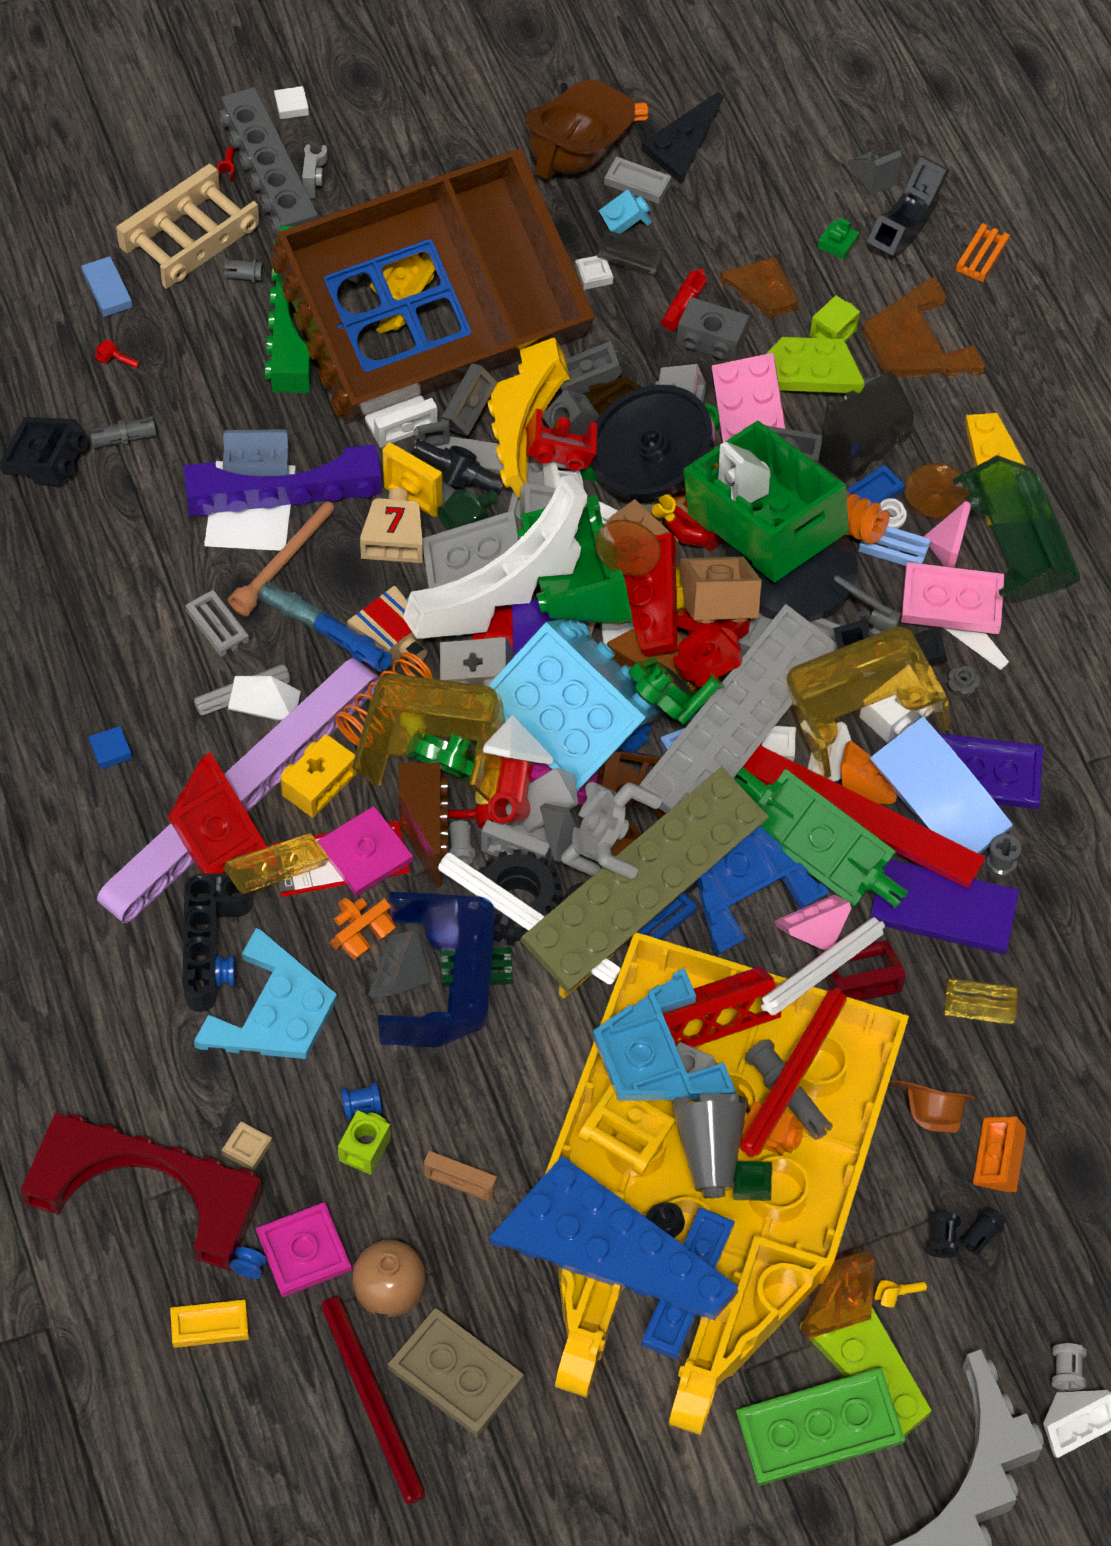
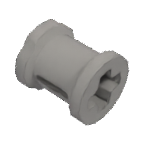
M1073 1343L1053 1346L1052 1354L1056 1357V1375L1052 1377V1386L1065 1391L1084 1389L1086 1387V1379L1082 1377L1083 1358L1086 1357L1087 1350L1082 1345Z

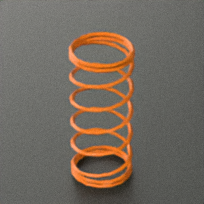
M404 652L399 660L393 662L392 671H383L380 674V683H370L368 685V694H358L356 696V706H345L343 712L340 711L336 715V724L349 741L359 747H366L370 743L367 730L358 719L346 712L348 708L357 709L364 723L372 731L381 733V727L378 722L359 707L358 699L360 697H368L373 707L385 720L394 721L391 711L381 701L371 696L370 689L373 685L381 686L387 698L398 709H406L403 699L393 689L383 684V676L385 674H393L398 685L408 696L414 699L418 698V692L406 678L395 672V665L400 662L406 675L417 685L430 687L434 683L432 672L422 659L411 652ZM404 657L412 659L422 668V670L413 663L406 661ZM408 665L414 667L418 672H420L427 682H424L420 678H418L410 670ZM398 677L411 687L415 696L404 688ZM386 689L393 693L400 700L403 707L399 706L390 697ZM374 701H376L387 711L391 719L386 717L379 710ZM362 713H364L375 723L378 730L373 728L367 722ZM340 716L344 718L347 728L344 726ZM347 720L353 723L360 731L365 742L355 734Z

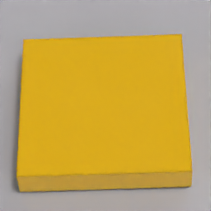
M388 442L382 449L384 488L388 491L392 488L405 489L408 492L407 501L418 502L421 510L433 517H437L443 510L442 472Z

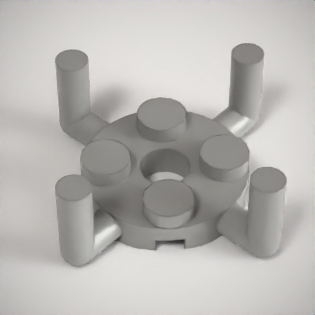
M590 782L585 787L587 801L578 816L583 818L580 829L574 826L572 844L564 851L561 860L564 864L590 876L596 874L600 870L601 865L629 879H634L638 873V867L613 856L610 848L617 839H622L628 831L629 822L625 819V805L631 798L654 809H658L662 803V797L630 782L626 783L618 793L595 782Z

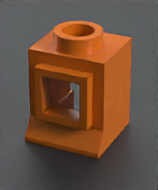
M754 1101L743 1126V1138L761 1109L762 1103ZM784 1112L764 1149L783 1155L784 1152L792 1154L793 1149L796 1150L802 1141V1128L804 1125L793 1114Z

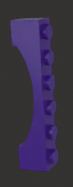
M376 444L344 448L343 455L323 466L284 476L265 477L236 474L217 468L216 462L183 465L189 516H205L227 511L240 512L245 509L273 508L290 504L303 505L309 502L337 501L353 497L367 498L372 495L381 494V473Z

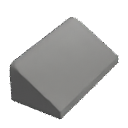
M554 768L529 784L527 799L530 804V814L522 822L527 832L532 833L544 825L540 806L544 803L566 807L569 810L578 805L575 774L560 768Z

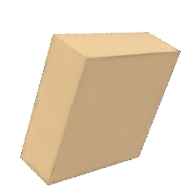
M240 1121L221 1150L222 1155L254 1172L271 1146L272 1137Z

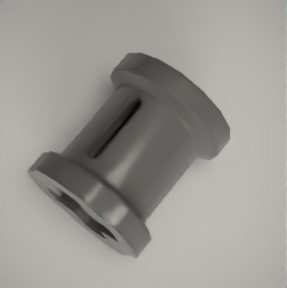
M1000 834L992 840L991 852L986 859V867L993 875L1006 877L1015 871L1017 859L1022 850L1020 841L1010 834Z

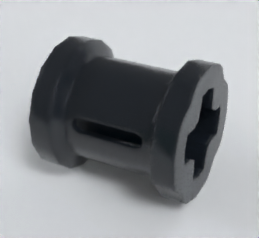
M931 1212L927 1218L931 1228L930 1242L926 1243V1253L937 1258L957 1256L959 1247L956 1245V1228L960 1226L961 1218L952 1212Z

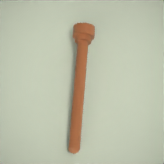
M323 503L248 586L237 588L229 596L228 602L233 610L243 616H248L257 606L258 594L333 513V503Z

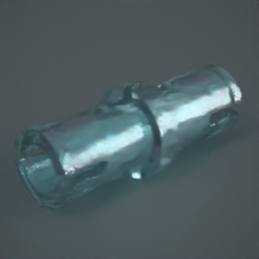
M269 581L265 583V586H262L258 595L260 601L282 611L283 616L287 618L293 617L314 630L316 618L320 614L324 616L325 611L302 600L299 594L284 591Z

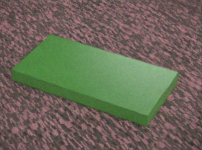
M882 1367L736 1410L758 1486L905 1443Z

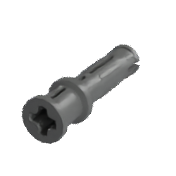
M768 1039L755 1045L747 1053L745 1060L748 1065L755 1066L764 1078V1085L772 1089L787 1062H783L774 1050V1043ZM799 1085L788 1106L809 1131L812 1138L818 1140L827 1134L824 1128L830 1131L833 1124L827 1120Z

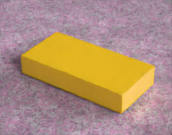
M246 1300L170 1308L174 1348L249 1340Z

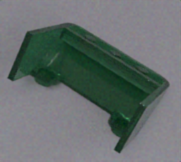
M996 455L953 479L956 486L969 490L968 500L971 507L976 512L980 511L982 514L989 516L1011 570L1005 574L1004 587L998 590L1000 596L1024 601L1067 588L1080 581L1079 570L1042 482L1031 467Z

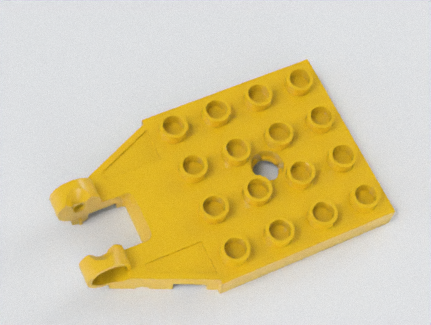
M636 932L632 937L600 1026L629 1005L633 1006L648 996V992L657 985L662 986L672 979L673 974L680 969L685 968L694 989L753 968ZM769 973L774 978L776 987L787 980V978ZM812 987L781 1010L782 1017L693 1048L713 1056L717 1064L724 1062L736 1094L747 1099L748 1108L751 1110L754 1101L762 1104L765 1102L771 1089L764 1085V1078L755 1066L748 1065L745 1060L747 1053L759 1042L769 1039L774 1043V1050L783 1062H788L828 991ZM764 996L756 998L749 1011L755 1014L762 1012L761 1004L764 1003ZM847 997L844 1008L800 1083V1086L827 1120L833 1124L832 1129L828 1131L824 1128L827 1134L818 1140H814L809 1131L803 1126L802 1141L796 1150L793 1149L792 1154L784 1152L783 1155L763 1149L759 1156L748 1157L739 1148L737 1161L772 1162L771 1201L734 1200L733 1188L725 1191V1197L703 1198V1192H698L694 1189L676 1120L642 1175L632 1170L633 1165L593 1141L589 1140L586 1142L579 1138L578 1134L582 1126L611 1084L594 1041L546 1173L561 1156H564L644 1217L657 1204H676L682 1210L685 1226L683 1231L674 1239L682 1245L687 1238L700 1207L735 1221L716 1270L738 1286L739 1292L715 1320L701 1316L689 1357L686 1360L685 1366H680L678 1376L681 1379L670 1415V1426L701 1436L716 1387L727 1377L732 1376L819 1284L827 1286L909 1018L908 1015ZM732 1007L722 1010L716 1022L721 1025L730 1023L738 1010ZM698 1018L689 1021L682 1033L689 1037L698 1034L705 1022ZM644 1100L675 1119L672 1109L673 1100ZM787 1106L785 1112L791 1113L797 1118L790 1107ZM747 1112L745 1114L744 1124L749 1114ZM601 1121L598 1125V1128L641 1153L644 1146ZM558 1267L567 1343L559 1365L555 1388L587 1398L591 1391L597 1362L601 1360L604 1353L609 1327L621 1292L626 1287L617 1284L612 1286Z

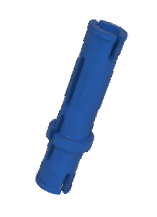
M325 612L324 616L320 614L314 622L315 630L348 650L357 661H364L380 672L382 668L386 670L390 666L392 655L390 652L377 646L371 637L358 634L347 625L336 620L329 613Z

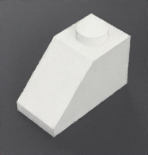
M728 442L720 444L718 479L731 488L732 500L736 502V497L740 495L749 503H752L769 494L771 473L767 464L760 461L752 452Z

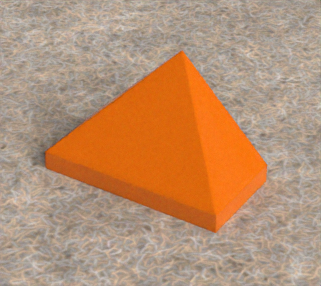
M851 740L848 741L845 745L841 763L842 786L878 804L894 803L897 794L894 792L892 785L871 763L870 757L872 756Z

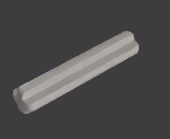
M283 664L252 675L272 676L286 684L290 682V674ZM233 683L195 697L194 703L198 713L205 715L228 706Z

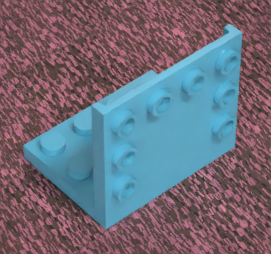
M561 619L546 622L483 690L478 698L504 723L513 715L553 757L552 765L547 764L551 769L560 768L575 774L576 790L578 792L639 726L657 720L665 711L656 704H651L640 695L634 686L637 682L628 673L630 667L626 664L623 667L620 666L613 659L615 653L604 642L600 641L597 644L589 636L591 630L585 623L571 619Z

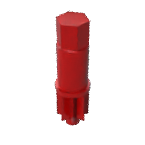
M703 269L692 270L684 283L680 285L679 292L660 321L665 329L672 332L676 330L690 298L698 299L699 293L708 280L704 278L706 272Z

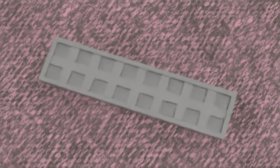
M785 604L742 657V664L732 670L722 682L725 687H720L708 699L639 786L661 796L662 803L659 808L667 813L721 766L734 778L837 648V643Z

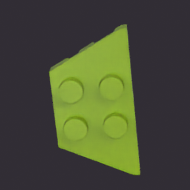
M781 337L766 353L774 354L780 391L865 394L864 380L844 339Z

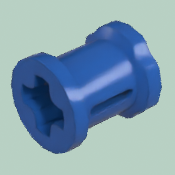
M372 1082L370 1087L348 1090L346 1087L341 1088L346 1120L352 1119L357 1110L363 1113L375 1112L376 1114H382L377 1082Z

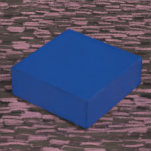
M121 726L88 737L100 770L132 759V754Z

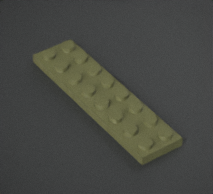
M721 766L616 856L638 867V873L634 879H629L603 867L527 931L519 941L568 993L630 940L636 932L638 933L766 822L769 816Z

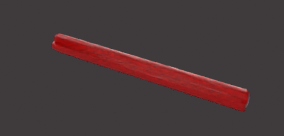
M840 989L829 990L743 1138L740 1149L748 1157L761 1154L844 1008L847 996Z

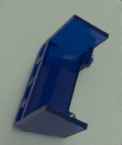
M390 891L389 898L393 922L426 924V939L430 946L437 950H455V955L452 957L454 968L451 970L453 981L450 982L448 1012H431L423 1017L378 1015L380 1045L441 1047L480 1030L488 1019L495 928V908L493 904L481 896Z

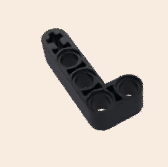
M197 874L190 877L185 884L182 984L186 1004L193 1011H208L215 1005L217 1000L215 959L216 955H218V918L244 916L253 907L251 883L243 874ZM201 893L208 894L205 898H195L196 895ZM233 893H243L242 896L237 898L230 897ZM200 924L208 925L205 929H194V927ZM200 955L207 956V959L203 961L193 960ZM197 980H203L204 986L200 992H198Z

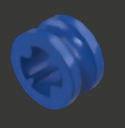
M216 955L215 976L217 987H221L223 983L235 986L234 955H229L227 959H223L221 955Z
M236 1248L235 1256L237 1259L231 1261L230 1268L235 1273L247 1278H261L262 1271L260 1267L266 1265L267 1258L260 1252L250 1248Z

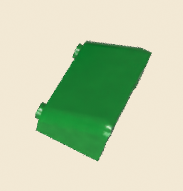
M597 495L587 497L586 506L583 508L578 523L577 533L574 535L575 540L581 546V552L573 574L538 577L541 593L536 594L541 613L548 612L549 618L622 625L633 622L625 579L622 570L617 568L608 541L606 527L602 523ZM545 508L520 515L523 528L517 529L519 539L538 520Z

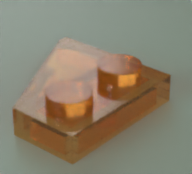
M776 257L721 272L720 281L723 285L731 284L741 292V298L748 303L756 305L758 310L769 318L798 310L799 301Z
M868 1251L834 1261L801 1326V1331L808 1339L871 1319L875 1258Z

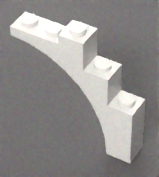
M573 475L561 476L555 492L541 516L525 535L504 554L483 568L459 580L435 588L412 591L410 593L403 618L416 639L487 632L491 618L494 616L495 606L530 603L534 589L537 586L538 577L573 574L581 552V546L575 540L574 535L577 533L578 523L583 508L586 506L588 496Z

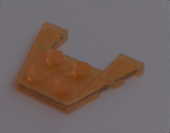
M935 277L928 279L863 323L862 333L886 377L927 376V373L944 372L945 376H957L958 372L971 371L972 375L984 374L986 366L974 345L944 354L921 312L945 305L946 296Z

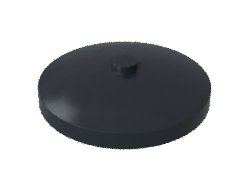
M650 385L635 389L611 403L597 419L596 455L591 462V466L603 486L622 498L650 501L659 499L663 495H672L685 488L683 469L714 449V423L704 403L686 389L673 385Z
M846 534L775 583L756 569L752 561L733 546H729L727 557H744L762 580L759 612L773 619L785 604L809 622L825 618L840 609L851 595L850 591L834 581V577L840 576L852 585H855L857 579V556Z

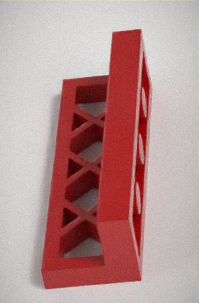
M761 966L694 988L696 1003L662 1013L675 1045L677 1046L681 1042L690 1047H696L782 1017L781 1011L776 1015H770L768 1011H762L757 1014L749 1011L756 998L765 996L776 988L774 978ZM730 1007L738 1010L730 1023L721 1025L716 1022L722 1010ZM698 1018L705 1022L698 1034L689 1037L682 1033L689 1021Z

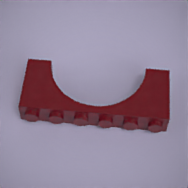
M58 1113L54 1114L20 1190L25 1205L59 1215L74 1192L99 1174L124 1167H143L157 1170L180 1183L190 1194L197 1206L199 1226L193 1246L196 1260L228 1271L232 1270L230 1263L237 1258L235 1250L241 1247L263 1194L261 1178H258L255 1173L247 1169L238 1168L236 1171L223 1167L222 1163L213 1158L204 1157L203 1159L189 1156L185 1150L175 1146H170L167 1149L155 1145L152 1140L144 1136L136 1135L133 1138L123 1135L118 1129L110 1125L103 1124L98 1127L89 1124L84 1118L75 1114H67V1116Z

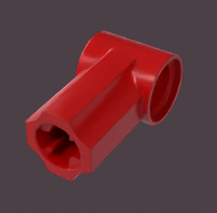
M502 756L496 794L488 802V814L494 822L520 824L528 818L530 804L527 794L533 766L532 761ZM510 801L512 805L511 814L508 816L506 812V805Z

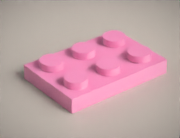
M773 353L712 365L723 443L757 420L767 426L786 429Z
M907 562L901 622L999 634L1002 618L1004 574Z

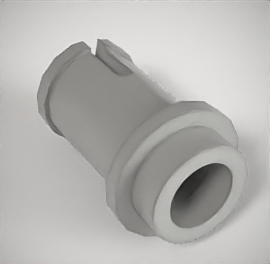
M463 820L454 821L449 825L451 849L448 853H452L470 865L476 855V851L471 845V825Z

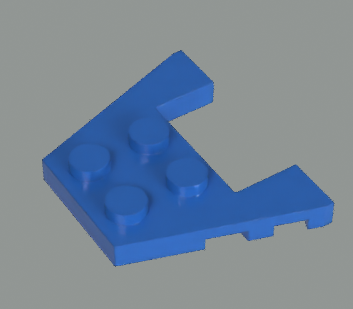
M762 827L756 829L697 881L713 951L716 956L746 939L728 909L730 906L780 879L784 881L800 909L830 893L825 885L822 883L818 884L807 874L808 870L800 862L795 863L782 851L783 847Z

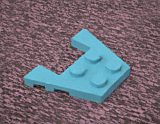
M256 928L242 953V958L246 962L271 971L272 974L243 1028L208 1015L194 1040L195 1048L201 1050H208V1047L226 1049V1052L239 1053L240 1050L260 1052L261 1055L307 1059L337 1002V994L263 931Z

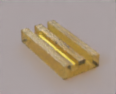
M948 978L944 1015L1014 1025L1018 988ZM954 991L1010 999V1001L1008 1002L989 999V997L984 996L972 997L954 994Z

